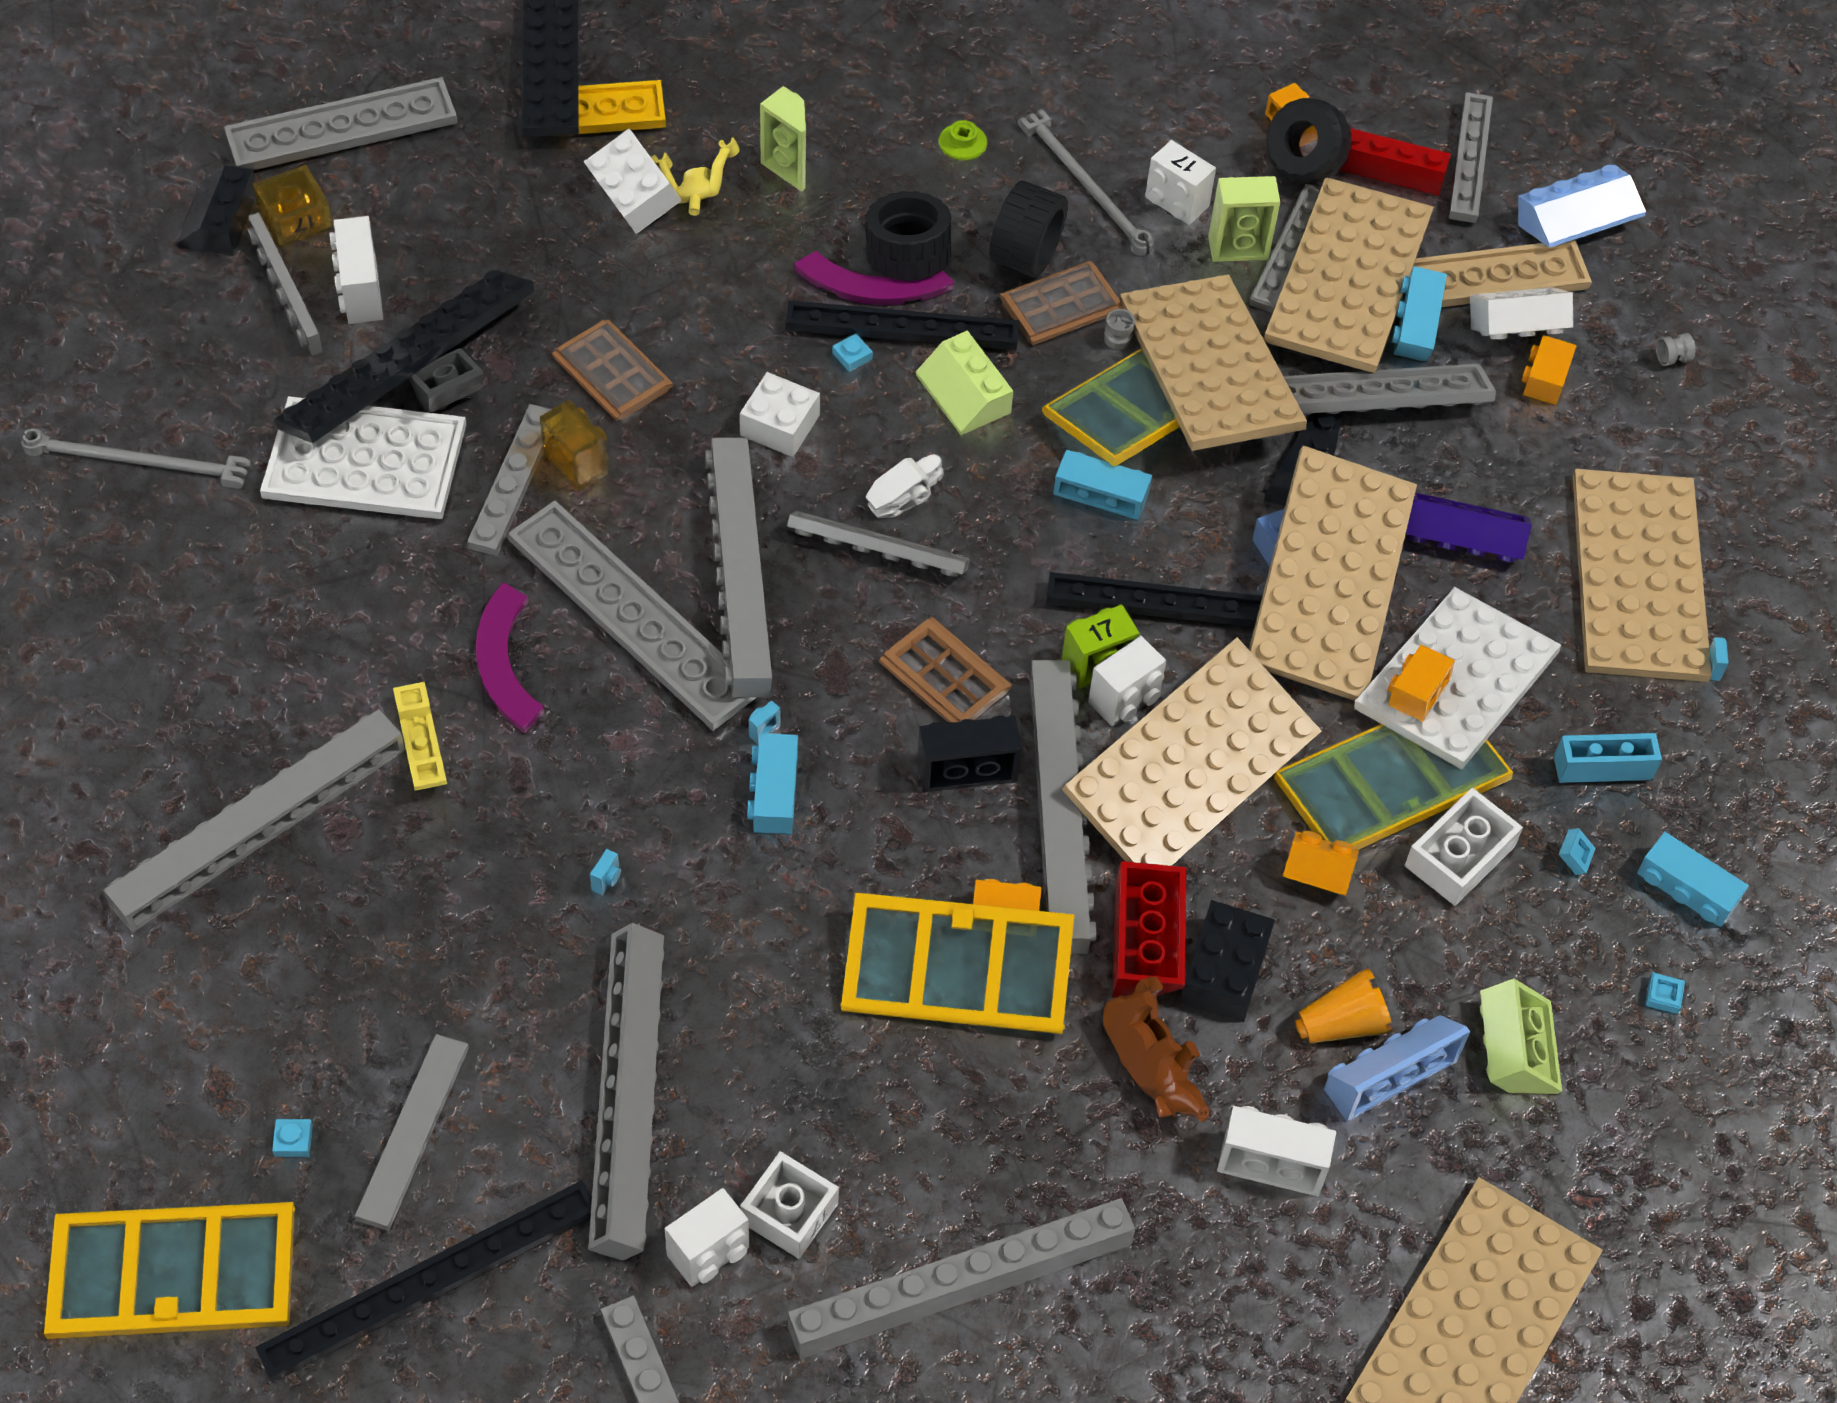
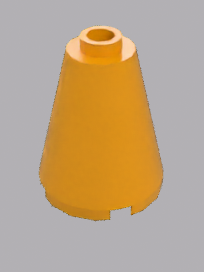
M1369 968L1361 970L1298 1012L1299 1019L1294 1020L1301 1040L1307 1038L1309 1043L1312 1044L1381 1035L1393 1031V1028L1389 1025L1392 1022L1379 987L1372 988L1370 980L1375 977Z

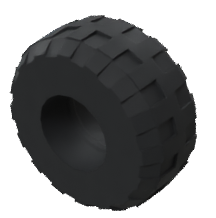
M1300 98L1287 103L1273 116L1274 118L1267 129L1265 141L1268 158L1277 172L1292 181L1308 184L1323 182L1325 178H1330L1339 172V169L1348 158L1352 141L1351 130L1346 117L1335 106L1315 98ZM1314 126L1318 135L1317 145L1310 154L1303 156L1299 147L1300 137L1306 129Z

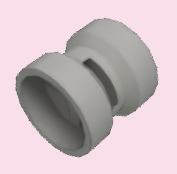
M1119 308L1108 313L1104 341L1109 347L1120 350L1127 348L1132 343L1135 318L1130 311Z
M1689 333L1679 334L1676 338L1670 336L1658 338L1656 354L1661 365H1673L1676 361L1682 363L1691 362L1695 358V343Z

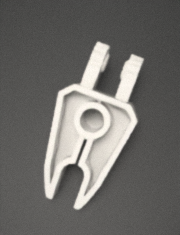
M935 454L927 455V457L922 458L916 463L912 458L903 459L875 480L866 495V499L869 501L867 506L877 518L896 517L927 501L931 495L930 487L935 485L944 476L941 467L942 459Z

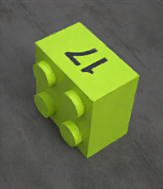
M1123 605L1105 608L1096 615L1085 619H1076L1067 625L1061 660H1070V672H1076L1077 688L1080 689L1091 685L1094 667L1137 639L1140 633Z

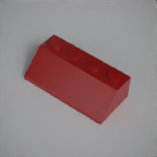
M1350 128L1351 150L1345 164L1339 171L1439 196L1451 153Z
M1121 861L1115 880L1112 997L1132 995L1137 984L1142 979H1147L1148 977H1157L1162 984L1163 989L1158 992L1157 996L1182 989L1185 986L1186 867Z

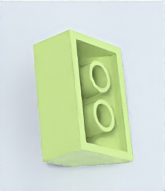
M782 86L760 103L761 164L802 192L805 189L806 176L804 99L797 93H793Z
M968 331L942 341L916 371L918 379L960 435L1011 413L1012 388Z
M1515 978L1481 990L1480 1013L1484 1022L1485 1034L1483 1042L1487 1049L1488 1065L1486 1070L1490 1082L1508 1093H1561L1562 1084L1551 1001Z

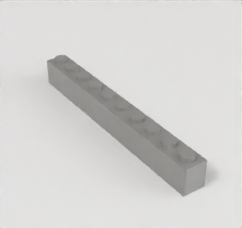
M712 438L711 450L705 451L706 468H711V473L707 474L708 491H713L714 495L709 498L710 514H715L716 517L711 522L712 538L718 539V543H714L713 552L714 562H720V567H716V586H722V591H718V609L724 610V616H720L721 635H726L727 641L722 642L723 660H729V666H725V685H731L732 698L770 697L772 671L748 438Z
M1032 660L1030 689L1046 912L1075 914L1071 954H1088L1090 941H1096L1095 921L1090 922L1089 912L1094 911L1093 892H1087V884H1090L1092 880L1091 864H1085V855H1089V836H1083V827H1087V818L1061 789L1078 772L1083 770L1082 753H1077L1076 745H1080L1081 729L1080 726H1075L1074 718H1078L1079 704L1078 699L1072 698V691H1076L1077 686L1076 672H1070V660ZM1047 926L1049 955L1057 954L1060 930L1058 927Z
M380 709L370 715L363 716L357 724L344 732L337 733L328 743L317 750L308 752L302 760L293 766L282 769L276 777L264 785L255 787L238 802L227 805L221 813L209 821L200 823L195 827L194 831L180 840L171 842L165 850L154 857L145 859L130 873L113 880L104 889L109 906L133 933L403 753L405 747L402 733Z
M635 923L628 924L611 936L588 1250L621 1261L643 1252L647 1238L645 1228L646 1213L649 1206L647 1197L648 1181L651 1174L649 1165L650 1150L653 1142L652 1118L655 1110L653 1102L657 1078L656 1055L659 1047L657 1039L658 1024L661 1016L659 1010L660 992L663 985L661 976L664 959V935Z
M1120 1198L788 1311V1329L801 1360L1131 1246L1135 1227L1123 1199Z

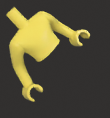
M734 137L731 138V142L727 145L724 140L719 141L721 149L713 162L711 170L706 167L687 170L684 172L683 181L680 186L677 185L670 171L673 164L668 154L664 153L663 158L660 160L656 155L651 157L682 201L678 204L689 202L688 212L690 215L697 216L700 213L701 200L718 195L727 157L732 158L736 156L740 151V147Z

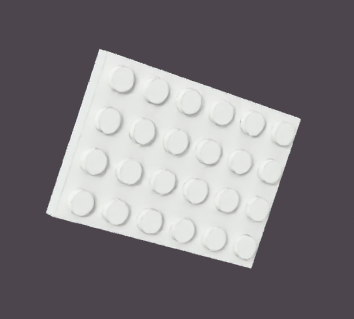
M288 396L285 408L297 404L304 398ZM367 406L314 443L278 430L260 489L262 499L442 519L466 428V418L462 416Z
M1454 587L1355 700L1354 709L1462 770L1558 655L1561 644ZM1420 645H1424L1455 660L1451 680L1423 722L1390 707L1391 693L1387 691L1395 674L1400 676L1402 673V666L1408 654L1414 655Z

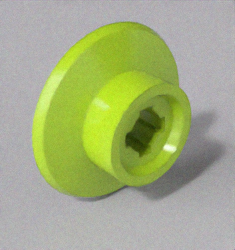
M967 120L956 121L946 127L938 138V144L942 152L957 160L975 159L985 152L988 145L984 132L974 123Z

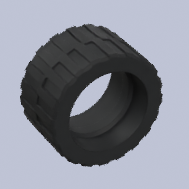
M1024 180L1016 183L1006 197L994 225L989 247L991 260L1034 278L1041 275L1051 261L1064 229L1068 211L1066 196Z
M900 191L881 197L870 205L865 215L866 255L868 263L871 264L875 271L894 280L911 281L934 276L948 265L951 257V213L947 205L943 204L940 199L918 191Z

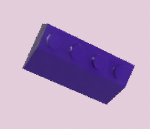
M1415 492L1406 534L1408 535V540L1425 543L1426 539L1438 541L1437 546L1455 550L1456 545L1468 548L1467 552L1470 554L1485 556L1486 552L1498 554L1497 559L1515 563L1516 558L1524 559L1532 523L1528 516Z

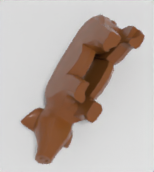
M1157 977L1142 979L1137 984L1132 995L1118 996L1106 1002L1103 1012V1023L1106 1032L1120 1056L1121 1064L1127 1068L1140 1089L1155 1100V1108L1160 1118L1190 1115L1203 1122L1209 1115V1108L1199 1089L1187 1079L1188 1071L1194 1059L1198 1058L1200 1053L1192 1041H1186L1181 1046L1176 1043L1168 1027L1158 1018L1157 994L1163 989Z

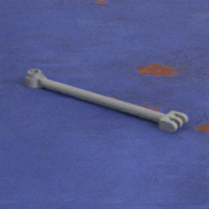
M1043 109L1036 111V115L1031 113L1027 115V119L1025 117L1018 119V125L1028 137L1037 133L1129 237L1131 251L1137 256H1146L1148 247V253L1150 254L1154 243L1151 234L1145 230H1137L1049 131L1048 128L1051 127L1049 115Z
M34 428L26 430L22 435L23 439H21L23 450L29 456H38L51 451L221 476L222 487L236 489L242 488L243 479L246 478L247 469H249L251 463L247 458L230 455L226 465L59 441L50 439L43 432Z

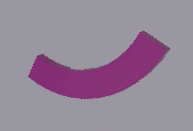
M817 250L794 263V271L819 289L824 288L836 293L839 298L869 305H903L905 301L917 299L924 301L954 289V281L943 270L934 276L922 280H894L890 277L869 276L849 271L832 263Z
M503 582L489 600L480 619L476 639L477 665L484 689L497 706V710L514 727L525 734L544 713V706L533 699L515 677L509 661L508 642L509 635L517 618L529 602L526 595Z

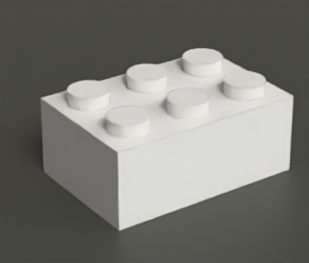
M627 129L584 161L636 234L682 201L630 129Z
M369 216L334 220L335 232H329L332 250L337 249V252L332 254L334 272H340L334 276L337 294L343 293V295L338 296L340 312L347 314L348 324L384 320Z
M1550 287L1470 295L1471 329L1481 332V336H1490V339L1507 338V333L1518 334L1520 337L1535 336V331H1546V334L1563 333V328L1573 327V292Z
M1471 788L1411 846L1405 867L1456 906L1516 846L1523 827L1474 788Z
M1233 1106L1224 1135L1217 1172L1319 1197L1330 1168L1336 1131L1328 1129L1320 1123L1307 1124L1295 1121L1290 1116L1283 1114L1274 1116L1262 1113L1251 1106Z

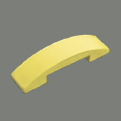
M425 682L393 688L415 791L446 785L447 780Z

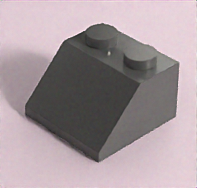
M461 348L432 361L409 377L419 403L428 413L444 410L448 404L454 401L469 398L475 391L482 389L483 386L482 369Z

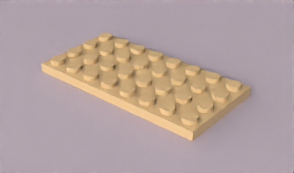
M1328 177L1325 178L1265 332L1264 341L1376 374L1396 317L1399 300H1402L1404 293L1400 292L1404 275L1409 276L1415 264L1434 206Z
M1229 274L1120 294L1121 305L1134 315L1135 325L1133 331L1192 451L1306 430L1307 420Z
M1302 446L1299 451L1249 651L1268 672L1353 701L1369 686L1417 484Z
M1575 469L1573 473V491L1585 672L1709 682L1712 672L1694 478Z
M1237 637L1061 789L1126 862L1172 866L1321 732V729Z
M1478 1177L1344 1403H1517L1603 1250Z

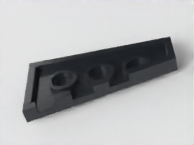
M1323 412L1312 413L1309 416L1306 430H1301L1268 488L1264 502L1286 506L1299 451L1302 446L1335 455L1342 415Z

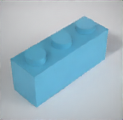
M1413 266L1409 276L1404 275L1400 291L1404 293L1403 301L1399 300L1396 318H1400L1399 324L1394 326L1391 336V343H1395L1394 355L1424 362L1428 361L1434 350L1447 277L1446 273Z
M1066 449L1055 476L1053 494L1139 520L1150 492L1152 475L1120 465L1114 467L1107 461Z
M760 733L759 745H753L752 764L757 765V773H750V792H755V800H748L747 820H753L754 833L793 834L798 735Z
M1656 733L1562 736L1554 753L1559 783L1653 780L1662 761Z
M1665 831L1645 856L1637 872L1646 882L1659 887L1671 895L1675 901L1685 904L1699 913L1703 919L1713 922L1720 928L1737 907L1749 887L1748 884Z

